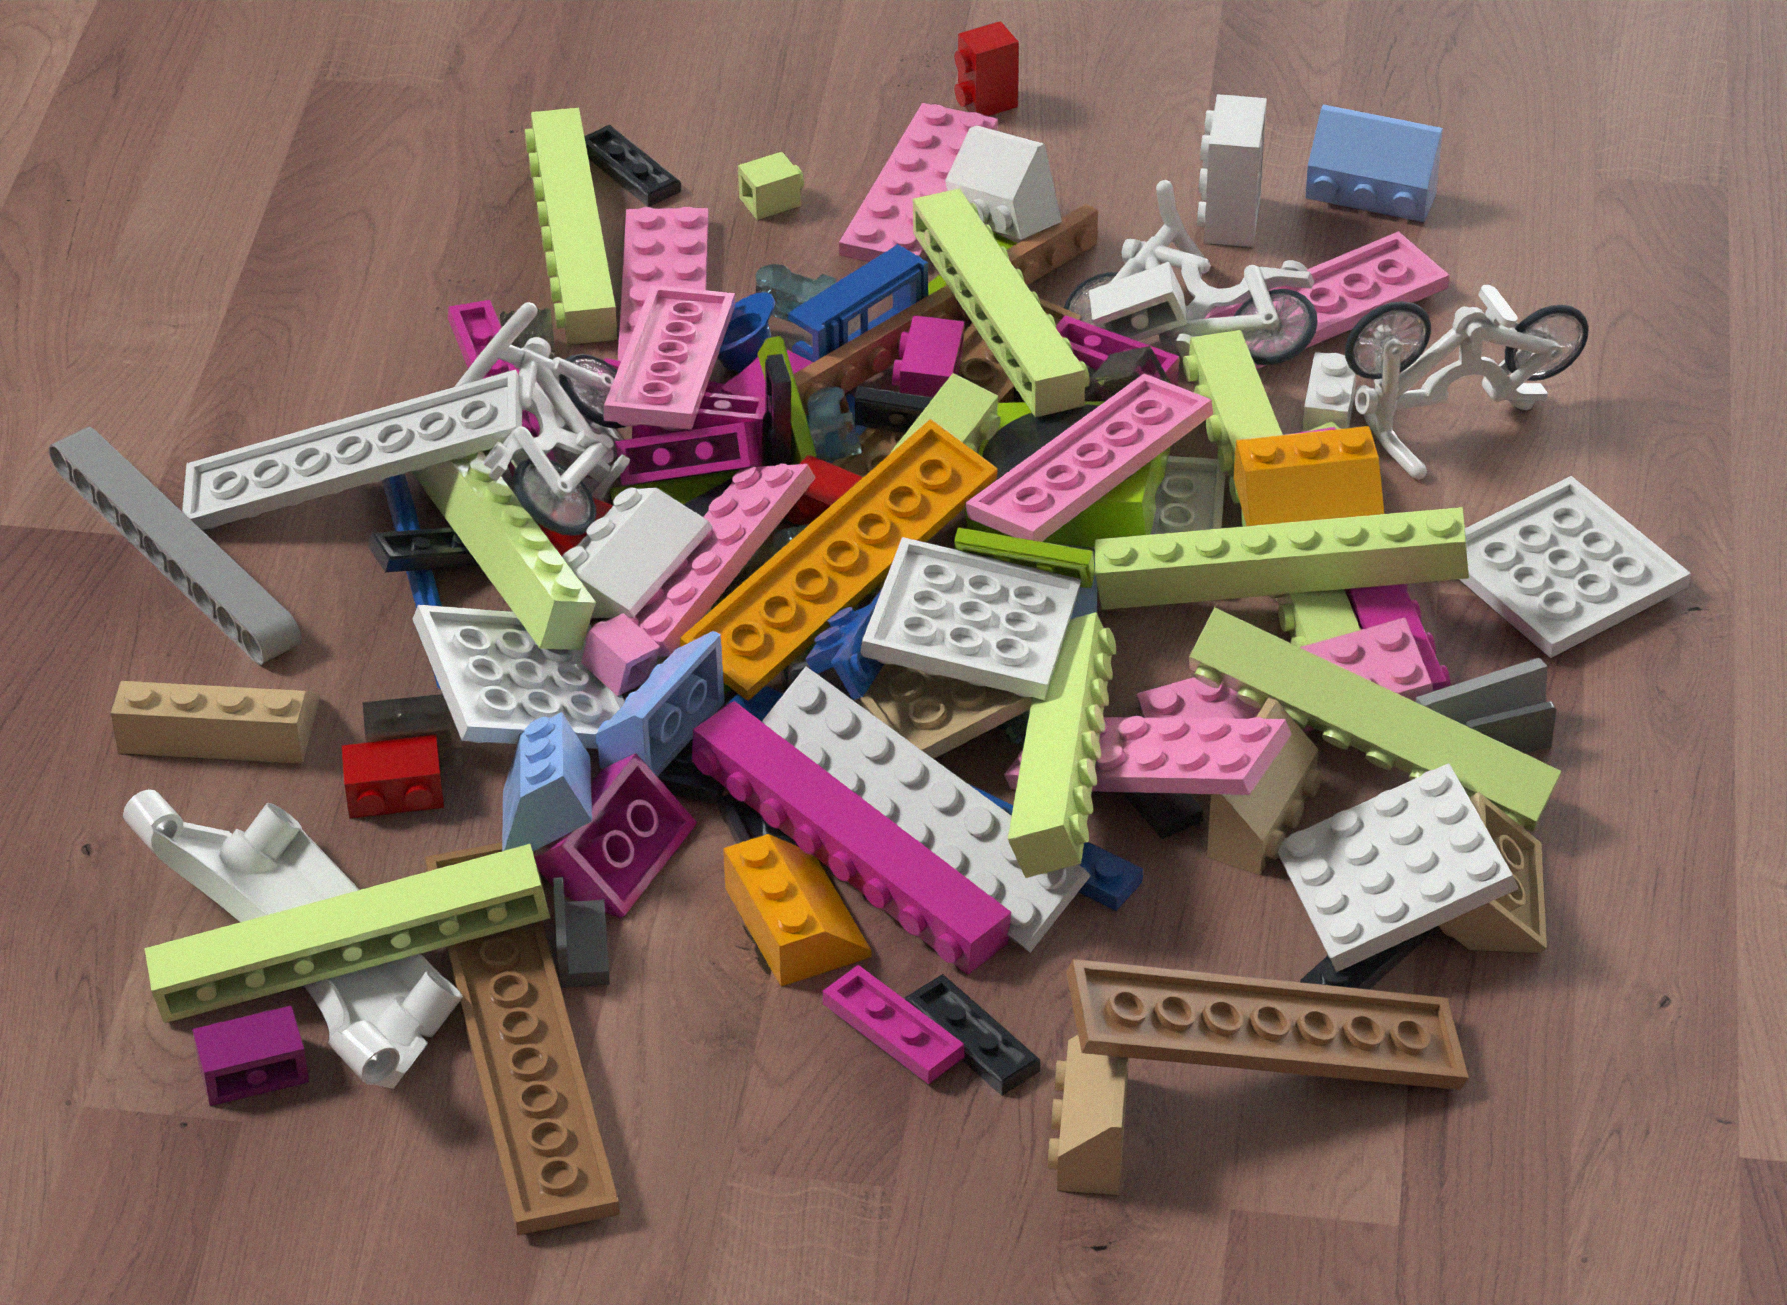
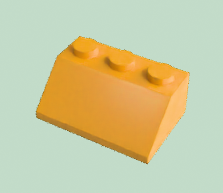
M1369 426L1236 440L1234 482L1246 526L1384 514L1379 456Z
M770 834L723 848L725 889L781 987L872 957V950L815 856L807 854L798 846Z

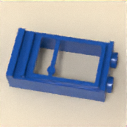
M897 244L788 313V320L812 334L813 347L804 341L797 342L792 346L793 353L815 362L927 297L928 262ZM892 294L893 308L868 323V309ZM860 314V329L848 336V321Z

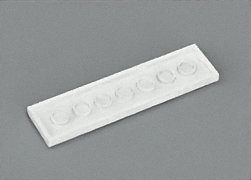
M512 370L187 463L182 512L201 530L213 529L222 524L247 517H256L261 513L286 506H295L307 500L328 494H337L346 489L371 482H380L385 478L410 471L422 470L431 465L452 459H461L470 454L491 449L498 442L503 444L515 428L522 426V407L519 401L520 377L516 370Z
M807 666L762 721L1012 912L1010 931L1007 934L1030 953L1091 876L1080 865H1075L1025 878L1008 842L1011 822L1010 814Z

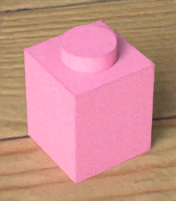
M622 613L606 622H598L589 630L585 639L586 645L581 664L615 695L620 696L645 683L650 677L652 670L655 668L660 646Z

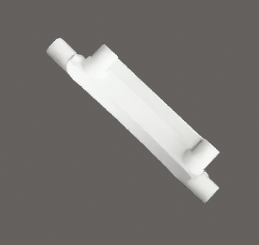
M148 789L137 793L128 801L124 808L123 817L125 822L160 860L213 899L240 922L359 890L302 830L299 822L286 811L272 803H266L246 832L236 829L233 834L226 830L183 822L179 814L155 790ZM421 954L303 985L315 1000L327 1022L329 1029L328 1044L364 1083L394 1089L428 1044L421 1035L432 1038L463 998L461 992L447 979L442 977Z

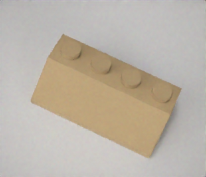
M121 681L112 707L111 718L118 754L303 764L320 697L319 692Z

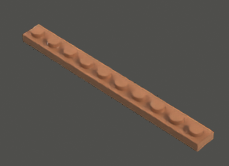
M1085 204L1062 217V222L1037 232L1006 250L1013 267L1021 270L1026 285L1033 283L1097 244V209ZM948 285L796 372L794 378L805 416L843 395L841 389L846 393L892 366L896 359L902 360L903 358L899 357L900 338L902 332L910 331L913 315L964 322L970 320Z

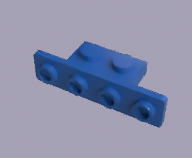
M882 588L870 605L855 612L852 607H848L829 618L828 623L830 626L815 638L816 645L805 659L811 670L816 674L834 667L853 700L864 696L884 666V663L863 657L861 654L862 640Z

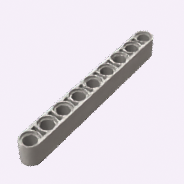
M90 426L83 428L49 446L51 461L60 476L255 663L262 665L302 643L301 632L293 616L95 429Z

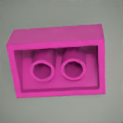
M637 753L603 768L591 783L592 822L537 849L534 853L538 871L552 886L553 878L563 877L565 897L575 901L604 899L605 912L618 918L627 914L697 824V821Z

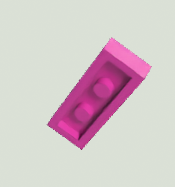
M859 965L823 990L824 1006L927 1084H930L964 1058V1043Z

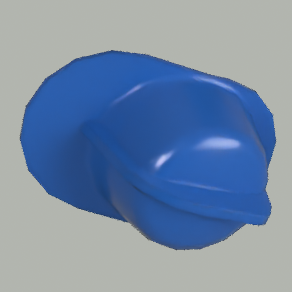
M766 292L755 293L735 303V309L717 357L726 369L736 370L738 373L742 372L758 357L757 353L766 338L772 337L768 324L775 306V299L772 294Z

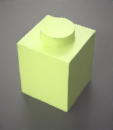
M783 152L738 165L739 198L756 220L801 206L800 189L804 187L803 174L797 165H793Z

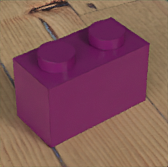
M292 1006L192 1029L198 1065L210 1106L309 1082L304 1046Z

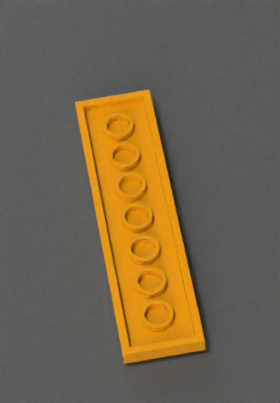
M928 420L680 637V647L712 631L721 634L723 682L749 701L815 642V638L830 626L828 623L829 618L845 608H853L887 578L902 537L926 543L966 507L967 501L997 480L998 468L933 420Z

